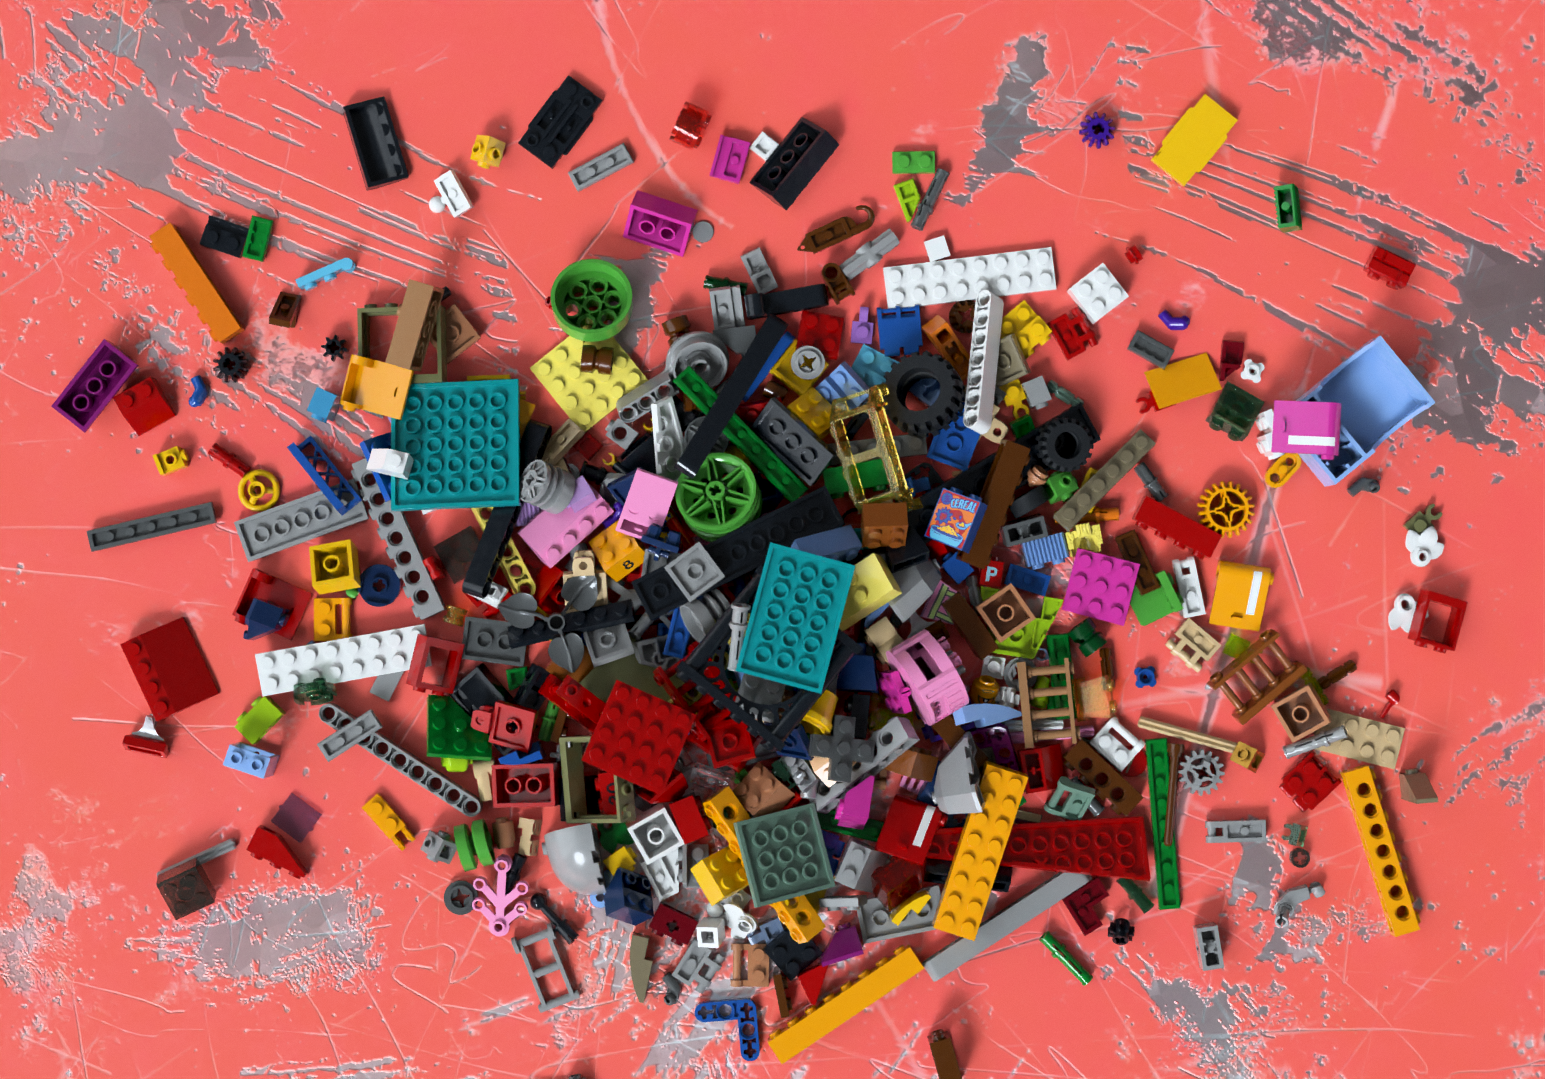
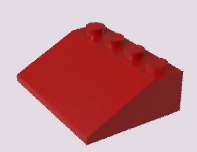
M184 617L120 644L156 722L165 720L220 694Z

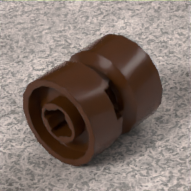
M687 315L670 319L661 324L665 335L670 337L668 340L669 346L678 339L677 334L693 332L689 330L691 324Z
M583 345L581 372L593 373L597 370L599 374L611 375L614 348L601 347L600 350H597L596 346Z

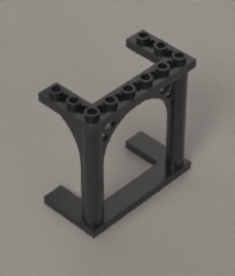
M759 565L750 575L753 578L732 603L749 604L752 610L763 570L762 565ZM730 605L685 662L681 661L676 666V676L684 683L688 681L690 683L694 682L696 684L695 689L704 696L708 693L714 698L712 701L714 705L721 710L725 707L730 711L729 717L739 724L742 721L748 726L746 730L755 738L759 735L758 738L762 740L760 745L769 752L781 751L786 745L784 741L853 656L858 655L863 647L839 629L835 641L836 646L832 652L821 694L801 689L790 699L778 704L765 705L754 703L735 691L725 673L724 652L732 633L729 622L732 621L733 609ZM715 653L719 656L718 662H708L710 657L713 659ZM715 666L720 670V674L715 678H708L704 675V670L707 667ZM721 680L724 682L725 687L719 689L720 685H712L711 683ZM738 696L740 700L739 702H734L733 698ZM752 707L758 710L757 720H755L753 712L750 714ZM783 708L785 712L781 713L782 718L779 720L777 709ZM767 709L774 716L773 723L769 726L765 725L762 721V714Z

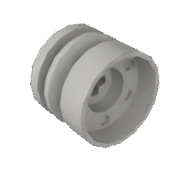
M543 460L531 462L520 477V499L533 506H538L540 509L551 514L562 512L569 505L575 491V479L570 472L554 467Z
M714 589L691 603L683 604L680 607V615L689 633L700 643L728 609L730 603L718 589Z

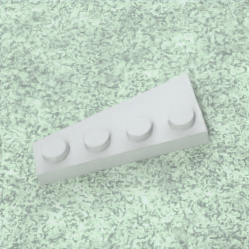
M666 396L651 404L656 474L678 481L682 472L675 469L674 466L684 452L686 445L673 397Z

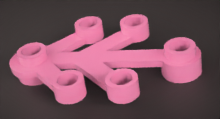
M506 854L499 855L494 864L495 869L498 871L497 894L487 884L486 878L479 876L473 882V887L478 891H482L494 904L496 914L486 905L483 897H476L472 902V907L475 911H481L489 920L490 932L499 937L508 933L511 921L519 915H524L528 910V904L525 901H519L514 909L504 916L505 907L519 895H524L529 890L528 882L521 880L506 895L507 872L512 867V859ZM499 862H504L506 867L501 868ZM477 881H482L484 886H478ZM519 885H524L526 890H520ZM476 901H480L483 906L478 907ZM519 905L524 906L525 910H524V911H520V910L518 909V906H519ZM501 924L502 929H497L495 925Z

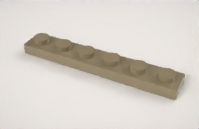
M1140 429L1054 514L1053 518L1069 532L1156 443Z

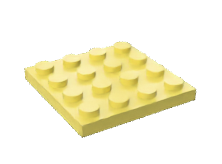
M586 325L583 327V329L592 328V326ZM569 336L530 367L531 371L568 417L585 433L616 409V403L621 397L648 381L614 337L603 341L586 342ZM583 345L596 346L597 350H600L601 347L614 348L611 375L599 374L597 370L593 373L581 372Z

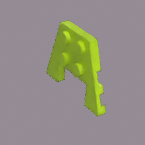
M981 586L982 601L1000 589ZM1044 596L1040 618L1034 619L1001 643L996 640L987 627L988 632L999 647L992 653L1034 659L1063 603V599Z

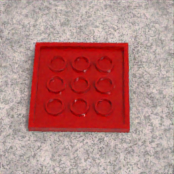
M616 680L581 761L662 795L696 718V714Z

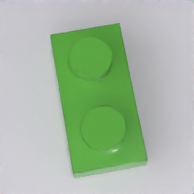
M935 151L892 152V174H935Z

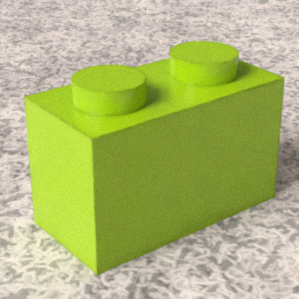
M259 696L251 704L253 708L248 713L244 711L236 719L238 723L235 728L252 745L257 744L286 714L269 696H264L263 698Z

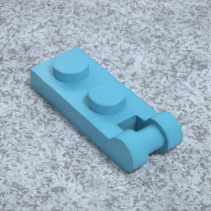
M343 258L295 281L300 289L309 291L318 286L317 283L321 281L330 282L336 279V275L344 271L348 273L354 272L356 264L350 258Z

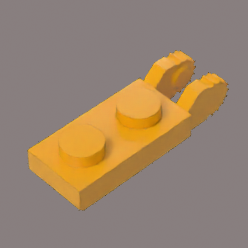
M379 793L362 807L400 850L403 851L406 848L404 842L396 835L400 830L411 842L416 839L413 833L406 827L407 824Z

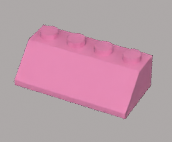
M589 483L588 485L597 499L596 501L576 513L571 507L568 509L566 507L558 514H551L541 510L517 532L538 558L550 569L614 512Z

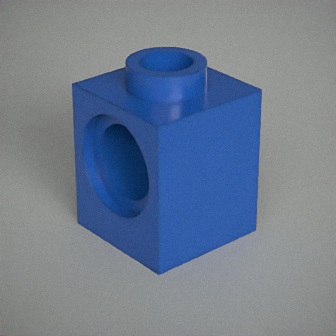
M950 551L941 559L944 562L941 566L958 585L974 569L968 563L956 559L958 551L954 554Z

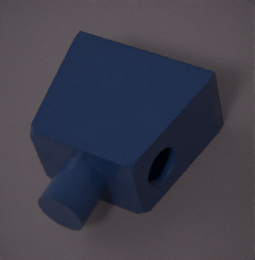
M858 643L863 649L858 655L853 656L839 673L837 690L879 693L876 659L874 656H866L867 644Z

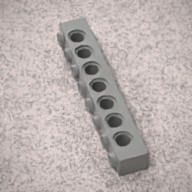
M366 458L351 464L353 467L351 474L355 482L359 481L362 487L359 490L364 501L368 500L371 507L368 509L372 520H376L379 525L377 532L381 540L385 539L388 545L385 548L390 560L394 559L397 565L394 567L396 575L399 579L402 578L405 586H403L407 598L411 597L414 603L411 606L416 618L420 617L421 620H425L447 610L438 588L430 576L429 570L422 562L425 559L404 512L392 511L391 500L384 502L382 505L376 504L375 497L381 491L377 482L372 486H369L366 482L367 476L373 474L372 471L366 469L368 464ZM387 513H392L394 521L387 525L384 522V516ZM396 532H400L403 537L399 544H395L392 540V536ZM408 551L411 554V560L405 564L401 560V555L403 552ZM412 571H417L420 574V579L416 583L411 582L409 578ZM422 590L427 591L429 595L426 602H421L418 598V594Z

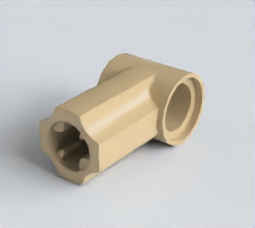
M494 757L490 761L473 760V772L478 783L480 801L493 800L491 765L496 764Z

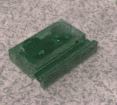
M778 756L771 764L773 767L771 771L778 780L780 778L784 782L787 780L790 784L788 788L792 789L797 784L780 760L781 756Z

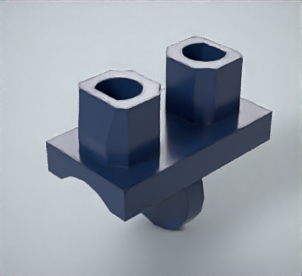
M652 523L647 532L642 535L641 541L657 547L649 546L648 552L655 554L654 560L659 561L661 556L665 558L670 556V552L663 549L677 554L682 550L683 545L680 544L681 532L670 530L668 538L665 539L660 537L663 527Z

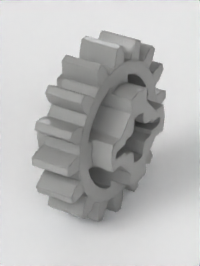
M1203 749L1199 750V754L1192 750L1191 757L1184 755L1185 763L1179 762L1183 768L1178 770V773L1182 774V777L1178 780L1180 782L1185 781L1183 788L1187 789L1190 787L1191 794H1194L1197 790L1199 796L1203 795V791L1210 795L1211 788L1218 790L1217 782L1223 783L1219 776L1225 775V772L1220 771L1219 768L1224 765L1217 763L1218 756L1211 758V751L1204 755ZM1202 758L1199 763L1190 764L1192 761ZM1211 763L1214 767V774L1210 770ZM1193 768L1200 770L1203 768V771L1205 772V774H1208L1209 777L1205 775L1199 776V774L1196 773V771H1194ZM1187 771H1190L1191 773V782L1188 779ZM1211 781L1208 785L1200 787L1202 782Z

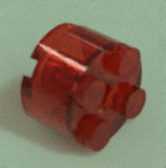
M685 101L683 106L686 109L683 108L680 111L671 132L675 136L671 135L669 141L693 150V148L697 149L703 138L700 132L702 128H707L712 116L708 114V110Z

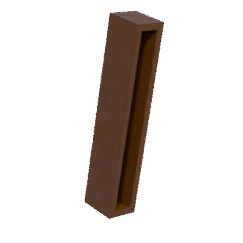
M1001 439L980 494L981 502L988 505L970 552L966 553L959 550L956 556L957 560L981 569H985V566L989 565L992 554H990L992 548L999 541L1000 534L998 532L1007 520L1006 512L1008 506H1011L1014 502L1015 494L1013 493L1016 486H1019L1022 481L1023 474L1021 473L1023 467L1030 460L1029 448L1006 439Z

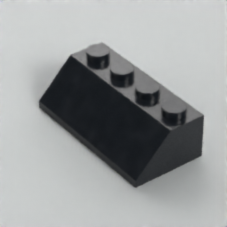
M801 117L749 183L772 202L787 211L840 144L825 129Z

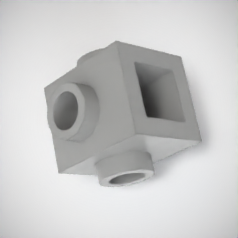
M429 830L420 850L427 854L426 858L438 863V861L450 864L457 847L456 843L449 839L450 834L441 830L438 833Z

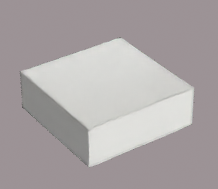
M762 131L749 149L766 162L779 144Z
M944 235L924 242L930 262L951 256Z

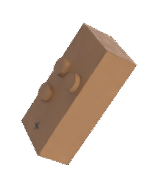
M409 279L403 303L397 309V316L399 317L385 363L421 372L445 289Z

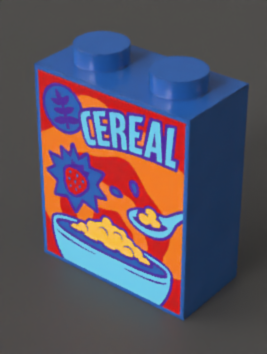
M951 487L948 490L943 488L924 536L969 553L988 505L982 503V498L970 494L967 497L962 495L963 491Z

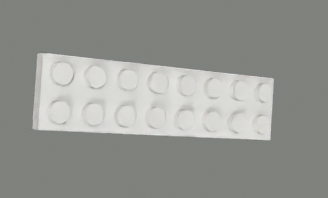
M1051 247L883 268L888 309L896 308L895 306L904 308L915 307V304H919V307L976 300L977 295L983 290H988L996 296L1002 297L1057 289Z
M425 624L255 654L262 696L407 671L410 668L417 635H427ZM430 649L425 667L432 666Z

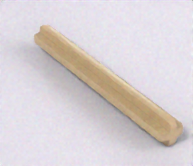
M1140 716L1138 720V727L1229 753H1233L1238 744Z

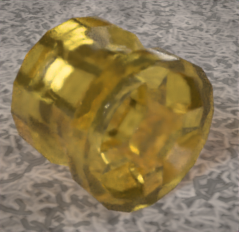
M447 604V614L443 616L442 621L463 627V617L467 614L468 610Z

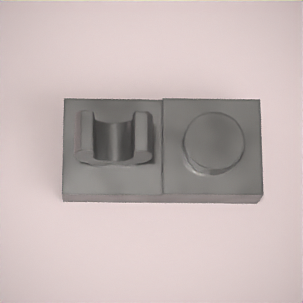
M788 756L780 758L801 792H808L821 780L814 773L808 760Z

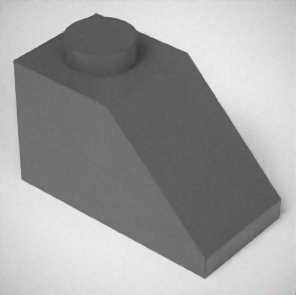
M755 325L713 330V334L719 337L727 348L743 357L754 340L756 331Z

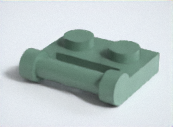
M1061 776L1052 797L1046 801L1044 810L1050 814L1072 821L1081 820L1095 796V789L1072 782L1068 777ZM1064 791L1070 792L1062 806L1058 805Z

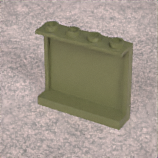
M629 635L630 640H631V643L637 641V640H635L636 636H635L634 639H633V638ZM635 654L593 668L580 682L583 687L604 703H606L616 680L667 702L671 699L663 686L660 687L653 678V671L656 668L639 664ZM676 674L669 678L676 689L684 684Z

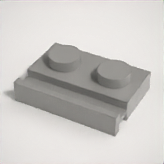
M740 285L710 288L709 294L714 329L745 326Z

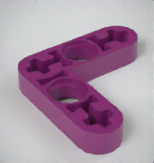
M996 723L965 731H970L972 737L976 733L984 736L983 742L975 743L980 749L992 746L998 765L1001 764V766L1008 768L1007 763L1010 762L1011 769L1021 772L1011 735L1005 724ZM996 730H999L1001 733L1004 732L1002 737L995 734ZM987 731H989V735H991L990 740H988L989 736ZM1006 748L1010 750L1011 755L1009 757H1002L999 754V750Z

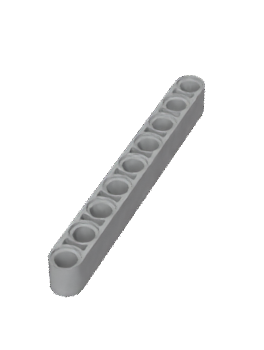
M334 703L325 704L319 710L320 719L337 731L343 727L345 719L353 721L357 718ZM328 707L333 708L335 711L332 719L327 718L325 715V710ZM376 731L371 734L368 742L362 740L358 743L359 746L466 816L474 817L482 811L483 803L479 797L380 732ZM381 742L388 745V752L386 754L381 753L378 749ZM398 754H403L406 757L404 765H399L396 762ZM415 766H421L424 769L422 777H417L414 774ZM434 777L442 781L440 789L432 786L431 781ZM451 789L459 791L460 797L458 800L450 798L449 792ZM469 801L477 803L478 809L476 812L468 810L467 803Z
M1066 872L1057 873L982 922L975 941L959 937L923 961L922 965L933 982L941 979L1088 883L1092 879L1091 875Z

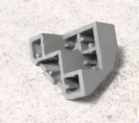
M883 547L862 550L864 559L875 553L882 556L887 564ZM930 555L926 562L892 573L902 594L888 603L902 622H905L933 594L942 578L940 569H942L941 564L936 558L932 559Z
M970 731L960 738L938 766L932 799L935 804H938L939 810L947 814L983 812L985 802L978 785L981 775L974 758L977 749Z

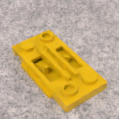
M1204 94L1194 108L1190 107L1162 141L1163 146L1151 161L1184 187L1196 172L1199 173L1222 146L1227 139L1226 134L1238 120Z

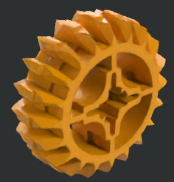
M1220 481L1219 488L1214 483L1211 485L1213 492L1206 488L1204 491L1208 496L1200 495L1199 497L1205 501L1204 503L1197 504V507L1203 508V511L1197 512V515H1204V518L1199 522L1200 524L1207 522L1208 524L1205 527L1209 529L1212 527V530L1215 532L1219 531V534L1222 535L1221 538L1224 537L1225 532L1228 538H1232V531L1236 536H1239V528L1243 531L1247 530L1244 522L1247 524L1252 523V520L1247 517L1255 515L1254 512L1249 511V508L1255 507V504H1248L1247 502L1252 499V496L1245 497L1244 495L1248 490L1243 489L1239 492L1241 485L1236 484L1233 488L1232 481H1228L1227 487L1224 481ZM1227 492L1235 495L1241 504L1231 503ZM1220 493L1219 505L1216 508L1210 509L1212 499ZM1225 504H1227L1226 507H1235V509L1228 511L1227 515H1225V512L1222 513V511L1216 512V510L1224 508ZM1242 510L1239 521L1232 526L1233 514L1236 511ZM1211 515H1219L1223 523H1225V527L1215 523Z

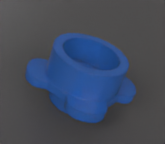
M1148 666L1143 669L1137 667L1134 670L1137 679L1135 685L1138 688L1156 685L1154 667Z

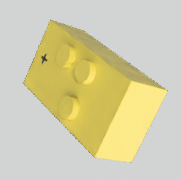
M872 553L855 564L854 574L839 629L842 631L902 594L882 556Z

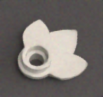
M1433 526L1425 529L1420 535L1413 530H1408L1405 546L1411 552L1410 559L1415 566L1424 567L1428 565L1430 560L1438 558L1444 550V544L1437 542L1438 534ZM1421 553L1424 554V557H1423L1422 560H1420V558H1419V556H1420Z
M1400 594L1396 597L1394 608L1388 615V624L1391 630L1401 627L1409 634L1417 601L1411 595ZM1403 600L1406 601L1407 604L1405 608H1403L1401 605ZM1428 610L1425 618L1429 617Z
M725 903L723 905L725 912L718 918H724L725 925L731 928V938L743 939L747 934L756 929V919L752 915L745 913L740 906L733 903Z

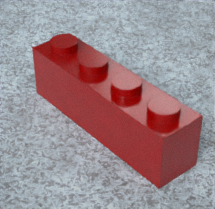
M1148 496L1142 498L1132 518L1136 521V526L1147 530V528L1154 530L1155 536L1166 540V538L1173 540L1174 546L1182 550L1185 547L1192 550V555L1201 560L1204 557L1211 558L1222 537L1221 534Z

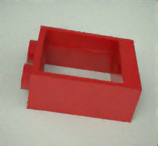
M1420 590L1407 639L1415 641L1414 645L1427 648V645L1433 646V651L1446 654L1447 650L1455 651L1468 602L1433 591ZM1429 602L1451 607L1443 642L1421 637Z
M418 634L406 684L413 686V690L425 693L426 689L432 690L431 694L444 696L445 693L453 694L465 644ZM430 646L450 650L442 685L422 682Z

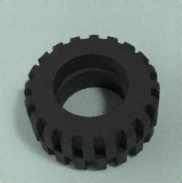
M925 351L922 355L919 352L911 353L912 357L908 358L905 355L900 358L901 362L898 364L894 362L890 366L892 368L890 373L886 371L884 375L886 382H882L880 390L883 392L881 394L883 399L882 408L888 415V418L901 431L907 432L914 437L919 434L921 438H926L929 436V433L936 436L940 434L939 430H948L951 428L949 424L952 421L956 423L959 419L957 413L962 412L964 409V405L961 402L965 401L966 394L963 391L965 386L951 363L944 360L942 356L938 354L933 356L931 352ZM922 379H936L940 383V394L935 403L921 411L909 410L906 407V395L912 385Z

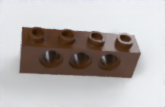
M1077 739V744H1073L1062 755L1065 759L1063 763L1072 772L1076 769L1081 774L1079 779L1087 786L1092 784L1096 788L1095 794L1103 801L1107 798L1112 803L1110 808L1118 815L1123 813L1127 816L1144 798L1082 739ZM1089 758L1091 766L1088 769H1082L1080 766L1081 760ZM1101 772L1105 773L1106 781L1103 784H1098L1096 776ZM1120 787L1122 795L1114 799L1111 794L1112 790Z

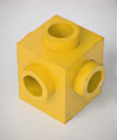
M477 135L470 159L478 162L477 166L481 168L499 167L506 143L491 136Z

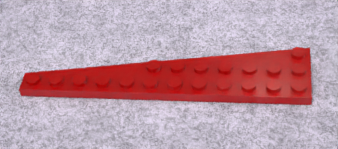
M1141 816L1013 824L999 866L1150 881L1144 818ZM963 827L937 829L926 858L953 861Z

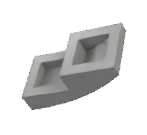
M760 247L740 256L757 293L765 294L778 287Z

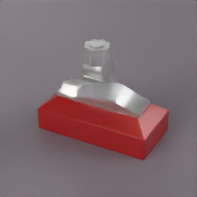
M153 714L146 715L144 725L139 731L125 735L122 744L125 750L167 758L169 749L164 739L156 732L157 722Z

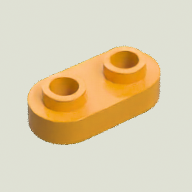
M1285 453L1269 467L1264 475L1265 483L1269 487L1278 488L1283 486L1299 469L1301 458L1298 453ZM1287 458L1292 460L1291 466L1286 464ZM1272 474H1277L1278 480L1276 482L1271 479Z

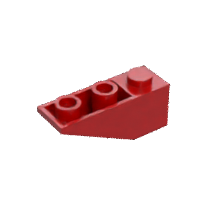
M263 825L256 828L246 849L251 852L250 856L258 860L264 858L270 861L269 865L281 870L283 867L289 870L288 874L300 879L301 877L308 876L309 872L281 834Z

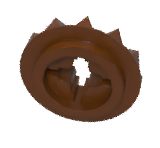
M958 301L952 306L949 312V321L956 331L965 334L972 333L973 321L966 320L961 324L963 316L959 312L966 313L971 309L970 317L974 320V301Z

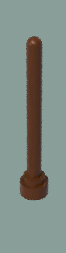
M1167 744V752H1169L1171 760L1164 832L1165 846H1171L1173 841L1179 757H1182V753H1184L1185 745Z

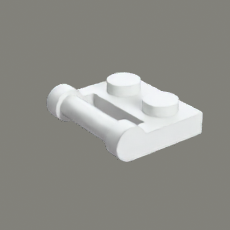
M1113 715L1088 744L1119 772H1122L1146 743L1142 739H1137ZM1114 728L1134 747L1129 751L1108 731Z

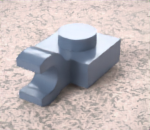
M778 915L758 923L760 930H754L747 934L751 945L764 939L766 944H769L784 931Z

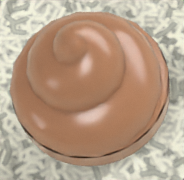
M1038 465L1030 468L1027 472L1028 486L1035 487L1045 484L1049 475L1047 471Z

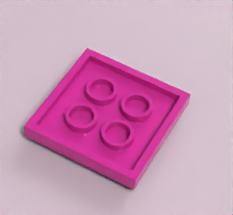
M1077 548L1062 610L1124 626L1140 563Z

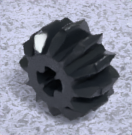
M225 347V355L218 351L217 354L221 357L220 360L213 359V362L218 364V366L213 367V370L220 371L217 377L219 379L224 377V382L229 383L232 378V381L237 383V376L242 379L245 378L242 371L248 372L249 368L245 367L244 364H248L250 361L249 359H243L245 352L238 353V348L234 347L231 351L228 347ZM230 360L235 362V366H232L234 369L227 368Z

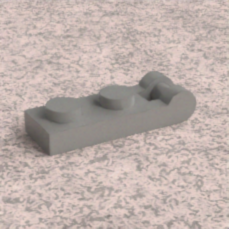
M1265 819L1205 821V828H1207L1208 836H1205L1206 843L1266 841ZM1216 828H1222L1221 836H1216Z

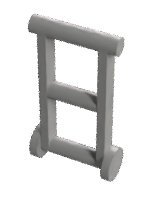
M552 923L547 924V929L519 940L516 937L511 938L516 954L521 953L541 1002L538 1005L540 1013L581 998L579 991H574L555 945L554 940L557 939V935ZM547 938L556 962L533 970L524 947ZM560 969L569 993L546 1002L537 978Z

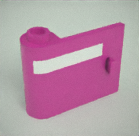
M1274 400L1271 452L1321 455L1322 460H1334V456H1339L1342 403Z

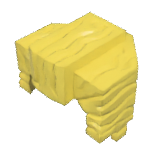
M1076 524L1073 527L1074 531L1064 533L1070 557L1076 556L1077 548L1101 552L1100 548L1101 544H1103L1100 524Z

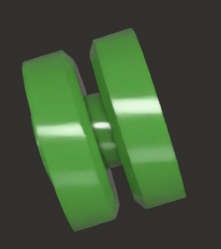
M484 818L473 821L471 831L465 823L454 826L455 843L465 872L476 869L478 859L484 867L495 864L494 845Z

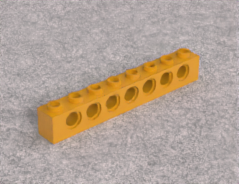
M1360 765L1341 771L1340 775L1390 934L1398 937L1420 930V916L1413 909L1414 897L1406 886L1408 878L1405 871L1401 870L1399 864L1402 860L1399 851L1395 850L1393 845L1395 841L1393 831L1388 829L1386 821H1389L1386 810L1382 809L1380 803L1382 801L1381 792L1378 788L1376 789L1374 780H1376L1374 770L1369 768L1368 765ZM1361 783L1367 785V791L1364 794H1360L1358 791ZM1371 803L1373 805V812L1367 815L1364 809L1367 804ZM1374 824H1378L1380 827L1376 835L1371 833V827ZM1384 844L1386 852L1383 855H1379L1377 849L1380 845ZM1387 865H1391L1392 873L1386 876L1384 868ZM1397 885L1399 892L1397 895L1392 896L1390 889ZM1400 906L1405 907V913L1402 916L1397 915V909Z
M727 786L719 789L705 800L702 805L706 815L715 822L718 832L726 838L729 848L733 853L737 854L744 868L733 823L748 820L751 817L731 788ZM724 809L728 812V818L723 814ZM805 895L788 899V906L784 900L769 904L774 907L778 913L779 920L787 926L790 936L798 944L808 942L826 927ZM797 914L801 918V923L797 921Z

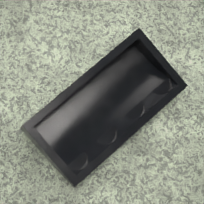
M385 97L343 106L342 112L366 191L409 178Z
M483 663L478 665L454 687L453 694H449L471 718L473 711L479 709L482 705L495 707V702L498 700L519 705L513 701L514 698ZM515 722L509 723L512 731L518 729ZM492 743L503 756H506L513 750Z

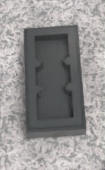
M1137 330L1127 348L1130 352L1163 370L1175 351Z

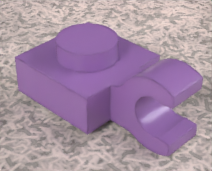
M860 307L859 322L852 321L850 343L872 344L874 323L867 322L869 307Z

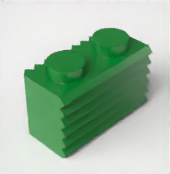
M1294 184L1275 186L1273 189L1275 191L1274 198L1276 199L1274 202L1277 207L1275 209L1277 211V227L1283 233L1302 230L1297 186Z

